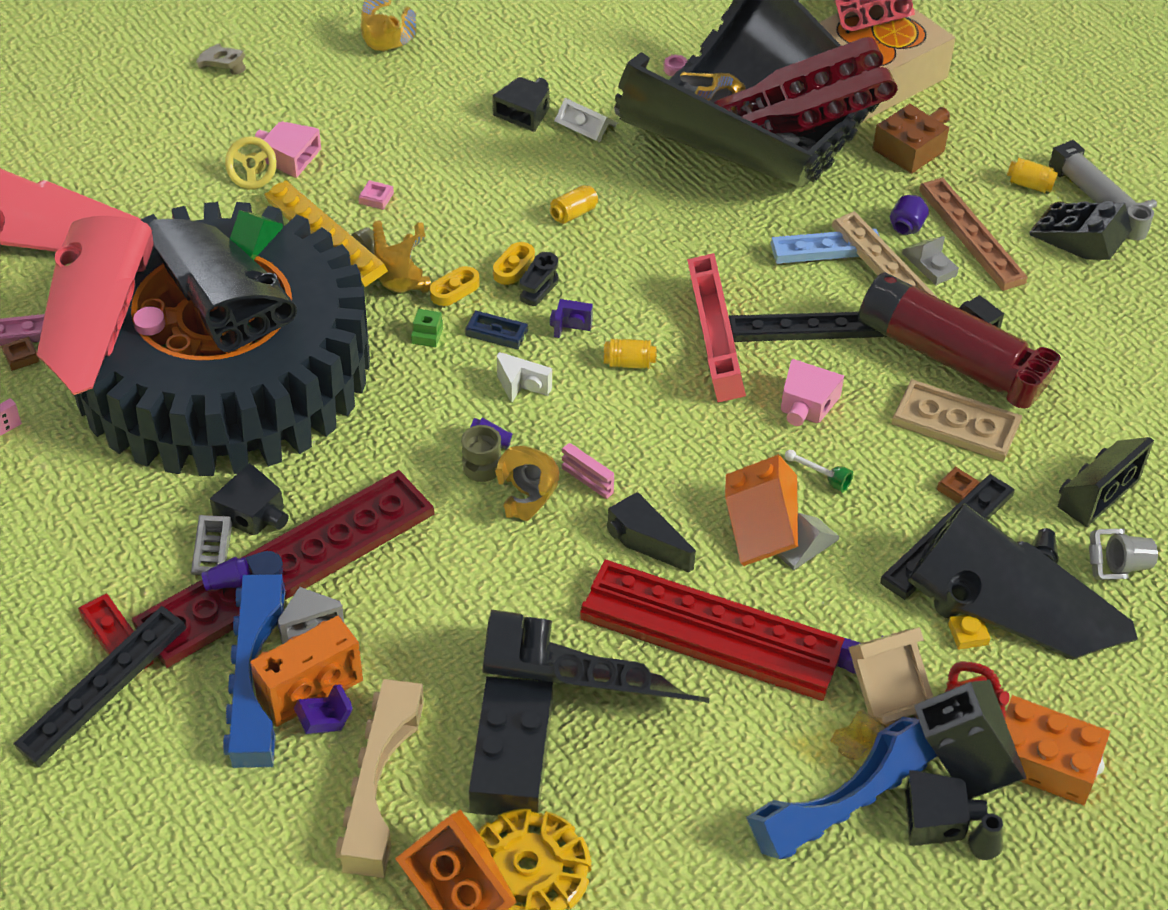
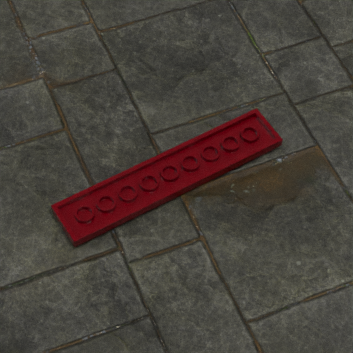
M397 470L243 557L246 558L263 551H272L280 555L283 563L282 577L285 587V600L294 596L299 587L308 588L435 515L434 506L400 470ZM200 580L133 617V626L137 629L161 606L185 623L186 629L157 656L164 666L168 668L233 631L234 616H240V607L236 606L237 588L206 591L203 581Z

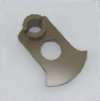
M221 43L206 49L197 59L199 68L204 66L227 68L234 75L246 70V66L243 63L245 58L244 51L224 48L221 46Z

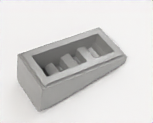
M199 515L191 569L192 575H201L202 572L213 568L200 566L201 562H217V565L227 560L232 530L230 517ZM221 532V536L206 535V533ZM220 542V546L204 545V543ZM203 552H219V556H206L202 554Z

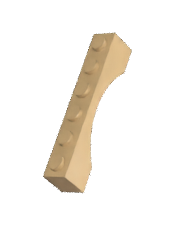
M383 679L380 692H374L372 711L375 714L373 720L368 719L365 739L368 742L366 748L361 747L358 757V768H361L359 777L354 776L352 780L351 797L354 798L352 807L347 806L344 813L343 827H346L344 837L338 838L336 845V858L341 859L342 873L385 877L391 850L389 828L383 820L376 802L377 787L383 768L392 753L405 739L418 730L424 705L423 684Z

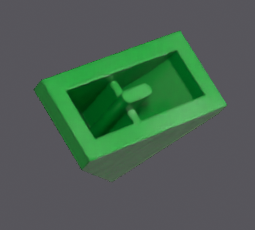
M239 210L230 240L254 260L282 230L283 224L258 214Z

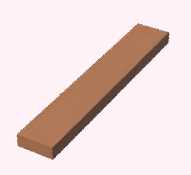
M943 177L920 184V193L1002 291L1026 284L1028 276Z

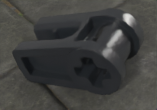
M542 252L535 256L519 282V287L523 289L520 294L521 302L537 306L552 288L558 284L559 276L556 271L558 268V257L555 254Z

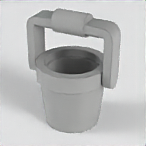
M1098 529L1090 533V564L1092 565L1093 577L1097 580L1129 579L1127 573L1152 569L1157 563L1158 550L1152 538L1128 536L1125 534V529ZM1100 535H1112L1107 543L1106 559L1110 570L1114 574H1103V553Z

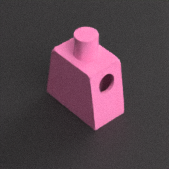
M278 122L270 133L258 130L255 134V137L266 141L273 149L277 161L276 169L295 178L301 174L321 150L320 132L318 128ZM266 158V159H265L266 164L269 165L268 158Z
M792 359L781 403L782 412L788 414V422L794 426H801L804 420L814 423L821 422L841 396L844 375Z

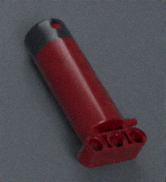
M886 272L879 274L873 281L861 303L858 313V321L999 393L1008 392L1006 396L1007 401L1018 408L1026 409L1033 405L1050 384L1061 359L1060 355L1050 348L1039 347L1033 350L1029 348V344L1025 340Z

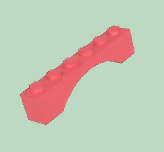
M712 253L687 259L717 402L745 397L746 393L715 254Z

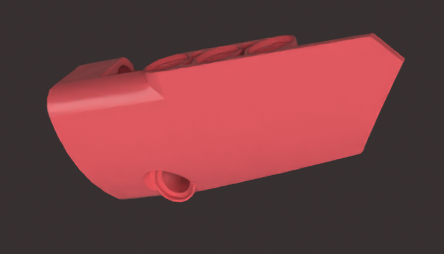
M835 0L841 25L848 31H855L915 15L912 0ZM874 5H880L884 9V15L879 20H874L869 15V10ZM849 12H855L859 16V23L854 27H850L845 23V16Z
M0 168V245L57 252L63 246L71 223L78 219L91 216H119L141 221V218L49 181L42 180L36 183Z
M91 216L78 219L71 223L63 246L55 253L56 264L37 357L58 376L73 395L93 389L104 357L111 355L133 297L136 272H142L147 267L154 243L152 229L143 221L119 216Z

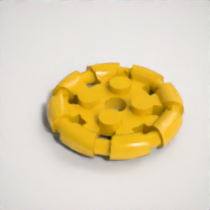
M517 809L498 815L496 821L491 824L486 822L477 831L490 854L493 855V859L515 900L522 903L526 902V906L513 905L508 910H571L584 895L589 884L587 873L591 872L592 869L590 852L584 838L578 837L574 832L575 827L564 818L545 811V814L531 812V809ZM530 826L541 827V835L528 833ZM501 833H508L504 838H501ZM557 841H564L566 844L560 848ZM524 858H531L537 862V865L533 869L526 870L522 869L518 863ZM563 867L572 868L573 874L563 872ZM554 889L558 897L550 901L546 894Z

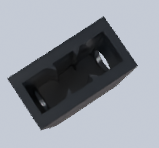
M518 77L493 95V116L533 132L538 128L550 106L549 84L544 78H537L533 82L526 78Z
M250 463L210 498L213 516L230 517L232 527L251 535L259 534L268 524L280 530L287 524L289 515L283 511L284 504L280 488Z
M909 770L904 790L910 846L963 840L970 821H982V818L988 814L986 800L967 799L966 783L962 779Z

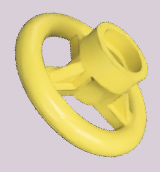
M252 136L243 137L234 142L229 148L225 159V167L230 179L239 187L251 190L259 189L268 184L273 178L277 166L276 156L271 146L266 141ZM249 144L257 145L263 149L259 153H250L248 155L238 151L242 146ZM268 158L269 166L266 174L256 181V174L264 171L266 167L265 159ZM233 159L243 163V167L247 171V181L241 179L236 174ZM251 159L255 160V166L253 168H251L249 165Z

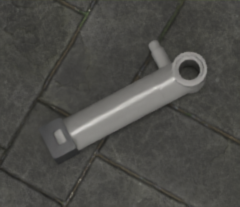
M1074 139L1053 147L1048 167L1054 168L1053 171L1058 172L1057 176L1059 178L1067 176L1095 203L1106 201L1125 203L1132 231L1127 238L1139 241L1147 237L1154 216L1152 209L1157 206L1156 200H1147L1142 203L1135 202L1084 156L1085 149Z

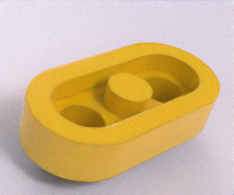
M517 242L510 245L493 264L494 280L503 285L516 283L535 258L534 247L526 242Z
M463 266L437 279L430 286L431 301L439 306H448L476 291L480 284L478 271L472 267Z

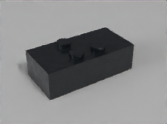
M486 676L469 786L470 813L498 816L517 809H531V812L539 813L553 707V682Z

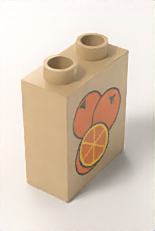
M874 5L870 8L869 15L872 19L879 20L884 15V9L880 5ZM914 9L915 15L855 31H848L842 27L838 13L819 22L841 46L861 38H873L884 58L883 64L880 67L890 70L898 86L896 95L887 101L881 102L873 113H868L864 121L948 78L956 37L916 9ZM855 12L847 13L845 23L850 27L856 26L859 23L858 14Z

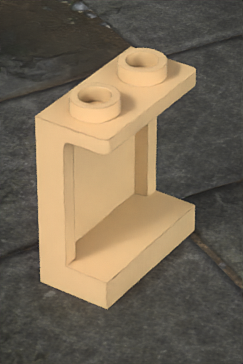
M920 627L902 630L848 647L871 724H883L884 728L902 717L913 715L915 719H918L914 705L933 698L917 642L924 640Z

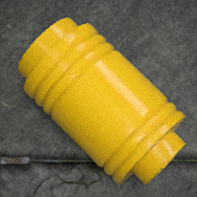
M1019 157L1017 162L1011 161L1007 176L1011 177V183L1042 193L1046 191L1051 193L1058 172L1053 171L1054 168Z
M581 185L551 201V216L559 223L566 224L593 210L598 204V195L591 186Z
M611 339L610 341H605L604 364H609L610 367L650 369L651 363H656L657 346H651V340Z

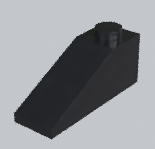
M639 492L608 508L607 529L610 535L615 539L618 538L625 547L684 571L691 572L694 570L696 550Z

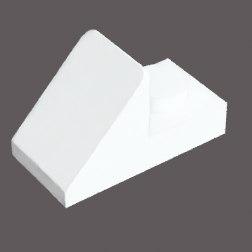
M501 352L497 354V376L511 402L514 401L521 388L546 396L549 395L552 389V368Z

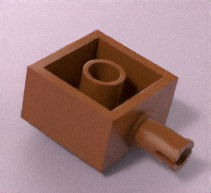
M908 104L876 125L872 149L912 174L945 152L949 127L944 125V123L950 120V113L946 108L940 107L928 115L914 105Z

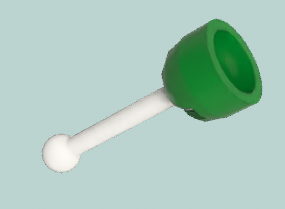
M787 450L785 452V459L787 461L799 462L827 475L830 486L842 493L848 489L852 482L853 471L846 467L837 466L828 470L796 455L794 450Z

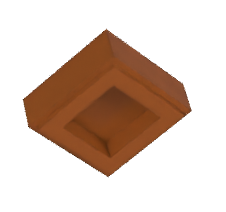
M30 337L1 345L11 371L40 362Z
M955 466L938 483L937 490L959 503L980 481Z

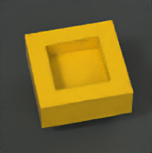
M969 615L950 617L948 626L958 650L989 645L991 637L985 622Z

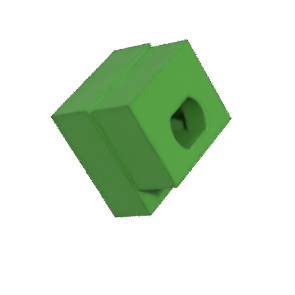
M418 309L413 321L412 344L437 347L443 330L442 312Z

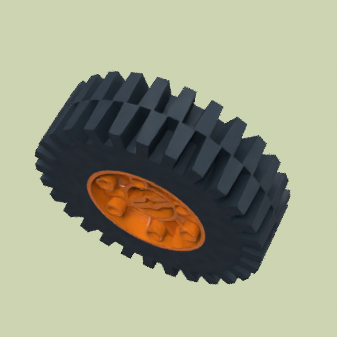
M218 202L204 203V219L196 220V222L215 226L230 239L239 210L252 213L251 204L236 202L232 217L222 218ZM186 206L171 209L172 219L190 220ZM267 206L262 216L282 223L283 228L254 261L268 273H274L277 276L281 287L296 305L297 314L290 323L256 339L259 340L258 342L254 340L231 352H224L215 344L207 332L197 308L191 300L187 301L165 268L158 251L153 247L146 269L142 272H136L133 297L111 355L104 357L93 389L74 395L81 416L86 415L91 431L97 437L105 433L109 448L118 454H121L130 446L134 461L146 467L150 465L160 452L165 472L180 474L188 455H193L199 476H214L217 456L229 455L233 473L238 474L248 465V452L259 449L269 467L282 462L281 440L285 439L301 454L312 447L311 428L327 437L336 429V412L348 416L354 409V392L363 393L366 385L365 370H369L370 366L364 286L361 283V274L357 264L351 265L349 251L344 245L341 244L333 247L332 234L323 227L311 234L309 220L300 215H296L284 226L281 209ZM152 214L142 218L141 221L149 225L157 218ZM145 307L160 309L164 314V329L155 335H142L138 333L133 321L134 314L138 310Z

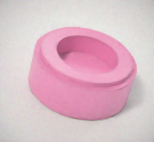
M671 55L664 60V72L672 77L678 70L684 67L688 60L680 55Z
M145 307L134 314L135 329L142 335H155L165 327L164 314L156 307Z

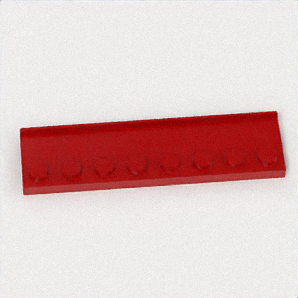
M606 559L591 586V591L586 601H583L580 611V619L820 701L825 699L845 639L844 637Z

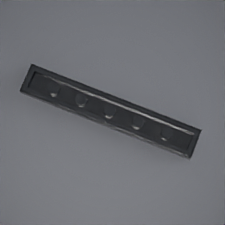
M859 312L729 316L734 342L888 337L858 321Z
M989 474L881 576L880 584L906 600L917 589L907 581L909 575L938 530L956 510L965 503L986 520H989L1013 497L1015 489Z
M161 606L13 744L16 749L37 767H40L186 629L185 623Z

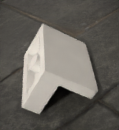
M567 98L564 99L555 118V122L598 142L601 141L608 124L614 127L617 125L616 121Z

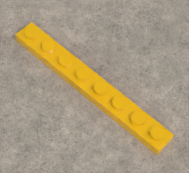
M287 180L274 185L270 191L264 194L267 201L273 207L281 209L282 215L289 221L296 215H300L309 220L311 234L323 227L332 234L333 247L343 244L349 251L351 265L357 264L361 274V283L364 287L388 272L385 264Z

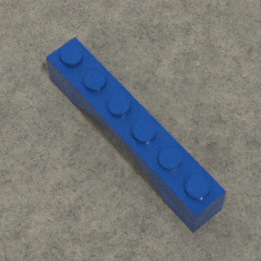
M243 575L242 588L236 589V606L240 607V616H234L233 630L234 635L238 636L237 645H232L231 663L235 665V674L229 675L228 682L229 694H233L232 704H227L226 723L231 724L230 734L224 735L223 741L224 755H229L233 768L274 767L275 731L272 720L262 710L254 695L250 661L257 658L262 645L272 630L278 625V619L284 611L285 587L282 575Z
M900 718L878 732L874 745L863 765L850 780L837 790L822 798L807 802L787 803L772 800L748 815L746 819L761 853L777 859L791 857L797 852L796 848L806 842L820 838L824 834L823 831L833 824L846 821L854 810L872 804L876 800V796L885 790L898 787L902 783V779L908 776L909 770H924L928 766L927 763L937 757V755L925 738L919 719Z

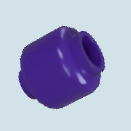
M903 195L897 200L889 215L892 227L903 235L915 234L922 228L929 215V209L921 197L917 195Z

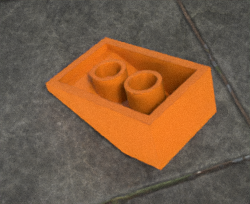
M778 454L726 474L725 499L740 563L746 566L798 547L797 474Z
M462 810L449 815L395 858L432 910H508L517 903L483 839Z

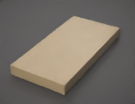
M911 379L893 416L892 425L1004 462L1021 423L1022 415Z

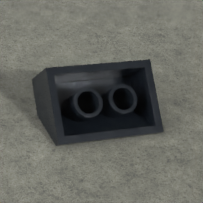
M1150 437L1119 440L1108 449L1103 448L1091 464L1086 463L1082 466L1073 480L1069 478L1062 484L1059 490L1061 497L1057 507L1085 527H1088L1141 479L1154 440Z

